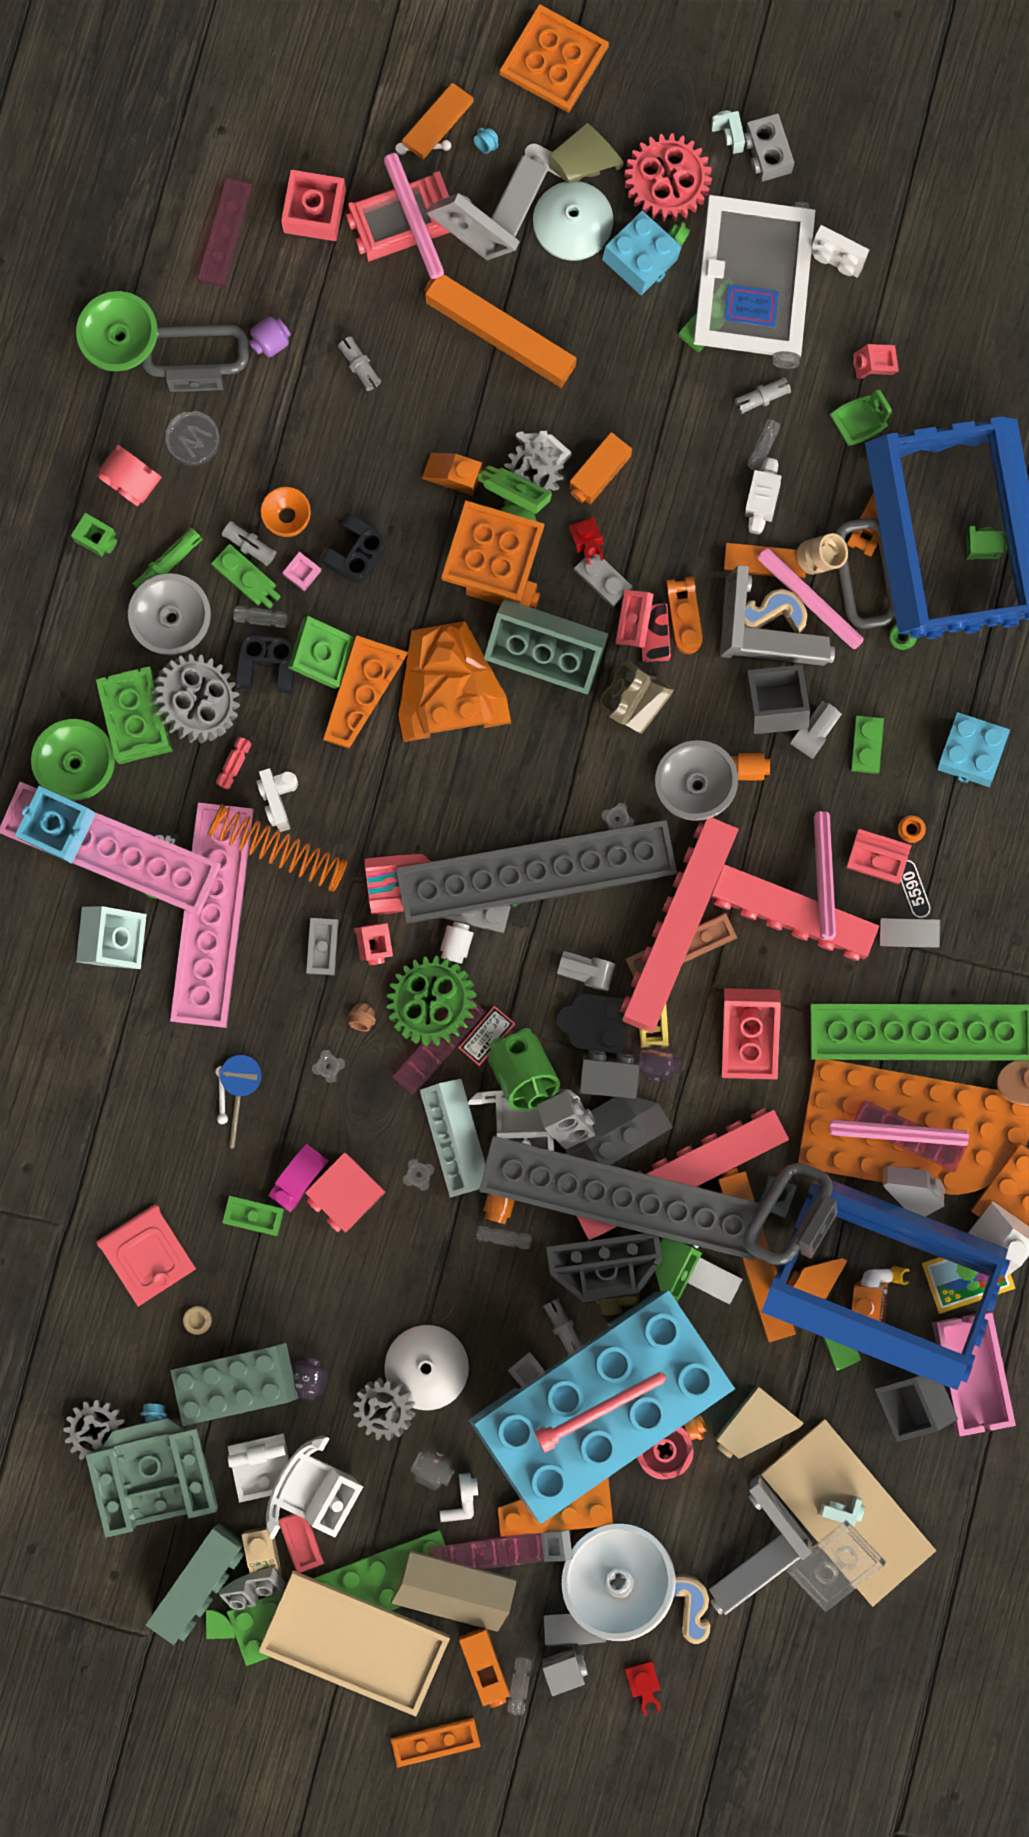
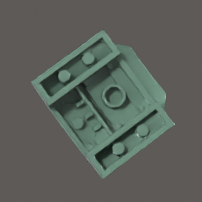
M169 1418L140 1423L113 1430L102 1449L86 1454L105 1538L132 1532L137 1525L185 1514L188 1515V1518L214 1513L218 1509L197 1428L183 1429Z

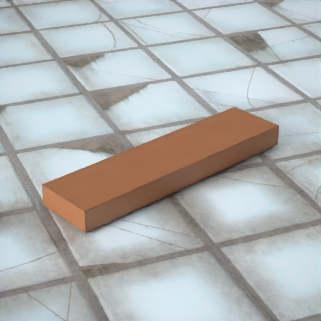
M726 913L698 925L683 963L737 939ZM645 950L625 959L633 977L636 971L642 973L646 963L641 961Z

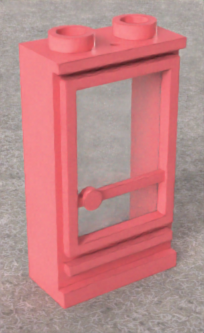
M440 171L409 183L431 239L450 233V231L426 214L430 204L449 197ZM395 189L355 203H348L350 213L346 214L350 229H356L359 238L355 239L360 254L365 253L368 262L417 244Z

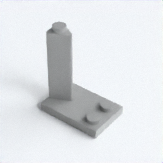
M522 155L492 218H489L475 207L468 197L459 193L430 204L426 214L486 260L516 250L520 242L515 236L549 168L545 166L542 159L536 156L529 158Z
M738 565L726 577L720 657L731 658L733 655L822 666L827 663H833L835 647L830 646L829 637L744 627L746 597L752 585V576L748 575L749 566Z
M760 1474L750 1482L749 1492L751 1495H749V1499L758 1510L763 1508L782 1534L709 1589L714 1597L711 1603L720 1615L722 1613L728 1614L800 1558L804 1560L812 1554V1541Z

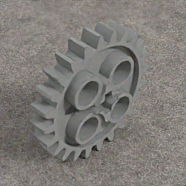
M189 654L185 657V660L182 656L175 659V662L171 660L166 664V668L164 667L159 671L160 676L154 680V683L159 687L154 688L151 692L157 695L158 698L152 701V704L160 706V709L155 714L164 715L165 718L161 724L170 723V733L177 729L179 731V739H182L187 734L190 743L196 740V738H198L200 743H203L207 738L213 741L217 738V735H223L226 732L225 729H229L233 725L231 720L238 716L233 710L240 707V704L233 700L239 696V693L231 691V688L236 683H228L227 679L230 673L222 675L223 665L220 664L214 668L212 658L204 663L203 655H199L194 660L192 654ZM184 676L190 679L192 685L186 683ZM202 678H203V679H204V684H203V686L201 687ZM209 688L215 692L216 697L210 694ZM175 700L181 702V704L183 705V709H180L176 705ZM191 710L190 719H188L187 715ZM200 712L207 716L208 721L202 719Z

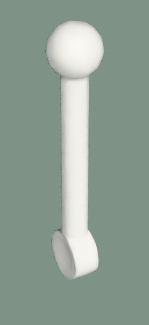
M444 140L433 149L448 151L451 149V143L448 140ZM402 143L396 145V152L399 155H404L406 151H410Z
M219 1066L216 1069V1075L219 1077V1115L217 1116V1122L225 1124L228 1121V1117L225 1114V1089L220 1081L222 1066Z

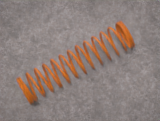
M220 805L207 836H210V838L213 836L227 813L219 841L221 842L236 819L229 841V846H232L247 822L239 846L240 851L257 826L249 850V855H252L267 830L259 854V860L263 858L277 835L269 864L273 862L287 839L279 863V869L282 868L297 843L289 867V873L293 871L307 847L298 875L299 878L303 875L317 852L308 881H312L318 868L327 856L318 886L322 885L337 860L328 887L329 891H335L345 871L347 860L342 859L340 862L339 856L335 857L326 871L330 853H325L316 866L320 854L318 847L306 862L310 844L307 843L297 856L300 839L294 841L286 854L290 834L283 838L276 850L280 830H276L265 847L270 832V825L264 828L256 841L260 820L253 825L245 839L250 824V816L245 818L235 834L240 819V811L234 815L225 830L230 807L226 808V805Z

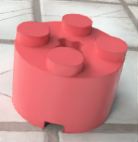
M118 444L99 468V473L96 475L113 489L118 490V493L137 507L140 503L143 504L162 478Z
M681 1426L642 1453L637 1459L644 1471L652 1477L662 1480L671 1479L684 1473L690 1466L693 1459V1444L690 1436ZM668 1442L671 1452L659 1456L658 1445H664Z

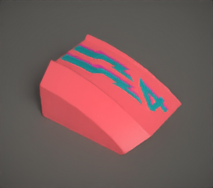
M423 854L365 859L372 916L403 912L396 868L429 863L431 861Z

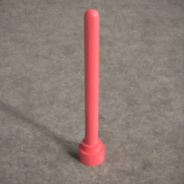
M658 1372L554 1428L551 1426L545 1428L543 1426L534 1431L542 1450L546 1453L554 1449L555 1444L559 1442V1438L663 1384L666 1376L664 1373Z

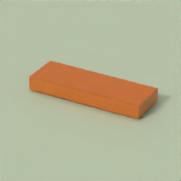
M452 83L402 140L403 146L424 160L472 105L473 97Z
M726 543L723 572H732L740 565L749 566L748 574L776 577L758 560V555L768 548L800 579H805L806 572L798 564L797 550Z
M474 1717L391 1737L397 1768L480 1747Z

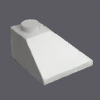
M992 1201L968 1233L1008 1249L1006 1259L1011 1261L1005 1277L1018 1269L1029 1256V1226Z

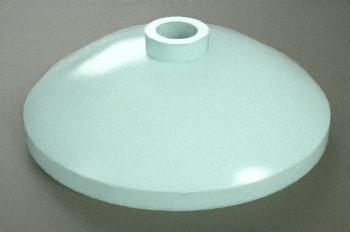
M579 181L572 183L562 182L549 188L538 200L533 214V228L539 243L550 254L565 260H582L599 252L608 242L613 228V213L607 198L594 186ZM576 211L578 216L571 217L569 212Z

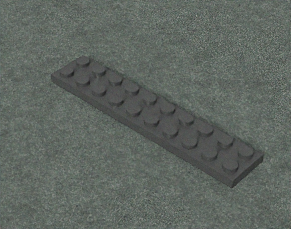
M667 820L396 868L406 924L677 875Z
M497 1136L492 1137L479 1189L480 1192L754 1260L755 1256L750 1254L744 1246L743 1237L762 1203ZM762 1227L760 1228L759 1232L755 1237V1243L757 1245Z

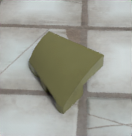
M588 123L550 154L549 168L567 183L579 181L586 176L594 177L600 175V170L611 167L619 170L623 167V161L619 155Z

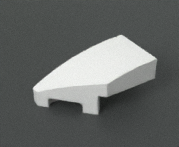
M547 431L532 434L518 432L516 434V438L524 447L527 442H533L534 448L537 442H543V449L549 446L553 447L551 455H560V458L556 461L557 465H563L572 456L571 452L554 436L548 435ZM540 456V459L544 461L546 464H548L547 461L542 456Z

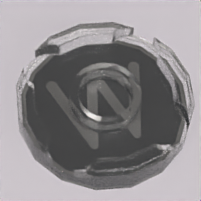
M200 411L178 414L171 420L166 429V444L170 454L177 461L185 465L197 466L206 463L215 455L219 448L220 435L216 423L208 415Z

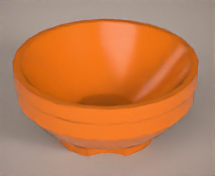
M277 488L270 492L262 503V520L267 529L278 536L292 537L306 528L310 520L311 509L308 499L295 488ZM284 509H291L295 512V518L290 523H284L279 519L280 512Z

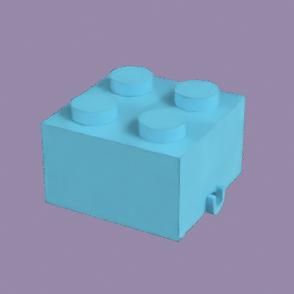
M641 211L605 246L602 260L642 295L656 281L659 283L664 278L665 272L678 260L682 246L645 212Z
M957 712L937 770L957 776L958 780L968 783V781L990 787L1010 729Z
M38 786L30 805H26L23 809L22 815L24 817L15 837L72 864L96 813L85 806Z

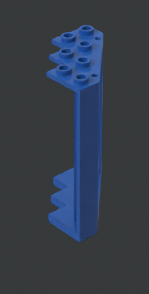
M996 417L991 418L992 424L990 422L975 423L974 421L952 424V428L936 429V427L914 430L913 434L906 433L901 435L891 433L865 442L898 634H909L910 638L926 636L927 639H936L942 637V632L948 630L949 632L964 630L968 634L981 631V626L984 625L997 626L1002 624L1003 628L1019 625V620H1029V481L1017 419ZM989 442L1018 606L929 619L900 458L919 450L939 452L958 444L975 447Z
M816 1180L812 1182L808 1192L809 1196L806 1198L787 1247L821 1191V1184ZM832 1181L833 1190L830 1197L836 1199L838 1214L836 1217L989 1276L962 1354L787 1285V1280L798 1253L791 1261L779 1266L761 1312L958 1390L961 1381L966 1383L968 1381L976 1356L972 1354L975 1345L980 1347L988 1320L985 1319L987 1310L993 1311L1001 1285L997 1284L999 1276H1005L1011 1260L1006 1259L1008 1249Z

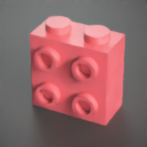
M344 1153L305 1193L309 1196L308 1204L317 1212L322 1209L329 1216L326 1221L337 1232L341 1229L347 1232L386 1192L347 1153Z

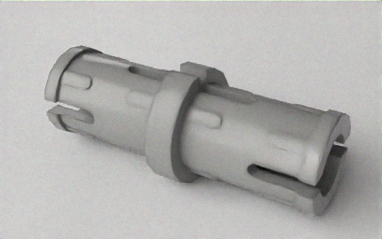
M353 337L345 338L351 349H348L343 340L338 344V348L349 361L351 371L356 372L365 389L367 391L373 390L374 388L369 378L376 387L381 383V379L378 378L369 364V358L367 355L362 354Z
M782 377L766 386L759 385L756 387V390L736 397L734 400L736 407H740L738 408L739 413L744 414V412L760 405L767 406L771 400L791 393L789 384H785L788 382L787 379Z
M232 521L227 524L222 532V536L241 547L243 553L251 554L266 566L272 562L276 555L275 550H272L257 539L258 536L254 533H247Z
M559 1298L545 1304L543 1308H545L555 1327L553 1332L555 1335H559L569 1355L575 1349L577 1350L582 1346L573 1328L575 1324L572 1319H568Z

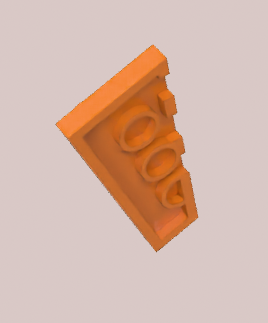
M356 635L324 735V741L350 748L408 652Z
M607 1478L542 1524L531 1516L521 1499L498 1507L500 1536L593 1528L613 1524L609 1479Z

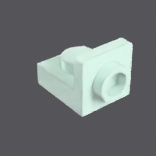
M727 110L713 116L711 120L712 132L724 130L726 145H731L733 154L743 152L745 140L739 112L731 113V111Z
M853 1496L848 1512L845 1511L847 1505L830 1500L829 1505L821 1503L819 1515L855 1527L856 1521L860 1522L862 1520L865 1505L861 1504L862 1498Z

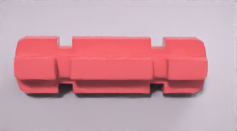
M243 737L237 738L234 744L235 749L231 750L222 768L223 773H220L216 780L217 785L222 788L229 789L234 781L232 778L237 775L245 759L244 754L248 753L251 747V742Z

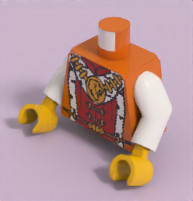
M893 1266L891 1269H872L866 1271L863 1278L854 1286L852 1310L885 1323L888 1284L893 1282L907 1285L909 1281L903 1280V1274L910 1272V1270Z

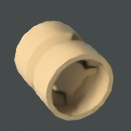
M834 533L806 540L800 544L797 550L799 566L804 572L811 575L840 568L848 558L847 544L842 537Z

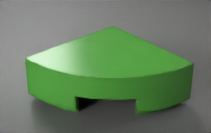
M206 1609V1639L236 1637L230 1620L224 1614L215 1609Z

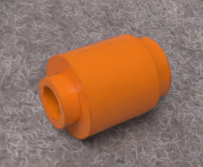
M738 753V756H731L737 768L738 780H764V775H770V759H765V753Z
M488 1194L483 1210L486 1212L484 1218L506 1224L507 1218L511 1217L515 1200Z

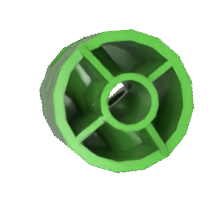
M521 1029L516 1034L506 1038H497L490 1043L491 1051L488 1054L487 1060L512 1109L516 1111L536 1109L538 1104L554 1097L559 1091V1079L537 1036L532 1034L530 1029Z

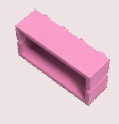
M986 1312L985 1315L988 1323L980 1347L975 1345L972 1354L976 1356L967 1383L961 1381L958 1390L945 1386V1390L958 1420L952 1423L954 1434L958 1436L985 1432L984 1427L988 1430H996L1016 1426L993 1313ZM976 1314L962 1316V1319L951 1318L932 1322L936 1344L962 1354Z

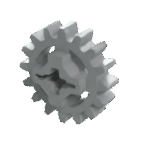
M527 442L525 447L522 445L517 446L516 451L518 454L510 453L508 456L512 463H506L504 466L510 469V472L550 492L551 490H558L560 487L555 482L563 479V476L558 474V470H561L564 466L561 464L557 465L556 463L560 455L552 456L553 447L549 446L543 449V442H537L535 448L533 442ZM540 456H542L548 464L540 459ZM523 459V462H524V463L522 464V466L520 467V469H518V468H519V464H520L521 460ZM530 469H537L538 474H531ZM550 474L548 482L545 485L544 480L547 477V475Z
M378 1378L375 1381V1385L369 1381L365 1385V1389L362 1388L357 1393L360 1398H357L353 1405L359 1409L354 1413V1417H361L362 1420L358 1426L363 1427L365 1425L367 1427L366 1435L371 1434L373 1431L376 1433V1440H379L385 1434L388 1441L393 1438L394 1434L400 1437L404 1433L403 1429L407 1430L410 1427L411 1422L409 1420H412L415 1413L409 1409L415 1405V1402L407 1400L411 1392L406 1391L403 1393L401 1391L402 1383L393 1386L392 1378H389L385 1384L382 1378ZM391 1405V1407L388 1410H382L379 1413L377 1412L380 1408H387ZM399 1406L401 1408V1417L398 1413Z
M98 1399L94 1401L92 1407L88 1401L83 1402L84 1410L75 1407L73 1410L76 1416H68L66 1418L71 1423V1426L64 1428L65 1432L70 1433V1437L65 1440V1443L73 1442L74 1446L70 1452L73 1453L79 1450L81 1452L79 1459H84L87 1453L102 1449L108 1432L120 1429V1425L125 1422V1419H117L116 1417L120 1412L119 1409L109 1410L111 1407L110 1402H107L103 1407H101L100 1400ZM95 1412L106 1415L110 1420L104 1421L98 1418ZM84 1416L85 1424L82 1430L77 1432L78 1423ZM93 1424L95 1427L100 1428L106 1426L105 1429L97 1434L98 1438L95 1434L84 1435V1433L92 1429ZM81 1441L92 1444L93 1449L85 1447Z

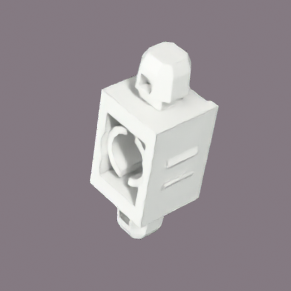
M766 458L761 471L755 470L745 511V516L750 517L748 525L750 533L761 534L765 522H772L782 477L777 475L778 461L776 459Z

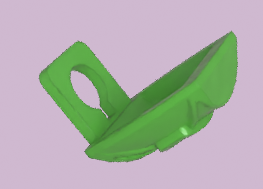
M878 389L874 391L872 396L862 397L844 404L832 412L830 416L847 445L851 446L866 441L888 426L886 421L892 410L882 392ZM878 400L883 406V411H880L878 408Z

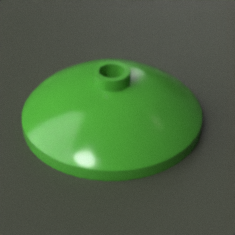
M122 291L108 292L89 302L81 312L76 327L77 342L84 356L95 366L108 371H124L142 363L152 352L158 335L157 321L149 305L140 297ZM119 335H125L122 341H117Z
M68 719L49 726L41 733L32 750L31 765L34 776L41 787L71 801H78L92 797L106 786L113 774L115 758L108 736L99 727L88 721ZM77 760L80 762L78 768H71L73 761Z

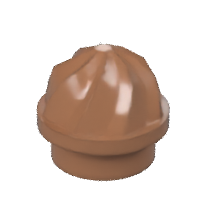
M366 1003L357 1004L349 1012V1025L359 1031H369L376 1021L374 1018L375 1011Z

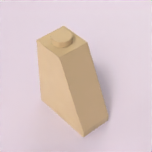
M756 1386L715 1439L720 1443L717 1448L729 1458L734 1454L740 1459L800 1428L803 1422Z

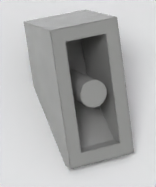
M894 1166L883 1168V1186L904 1209L926 1217L944 1207V1185L938 1178L934 1179L928 1171Z

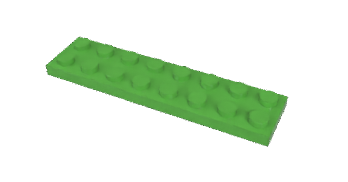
M810 1004V1060L1029 1061V1005Z
M439 1529L316 1576L313 1579L391 1611L402 1607L391 1604V1598L409 1550L435 1557V1553L439 1554L440 1549L443 1548L444 1559L451 1561ZM283 1593L259 1598L257 1606L245 1607L242 1610L230 1609L227 1611L246 1666L270 1657L258 1651Z

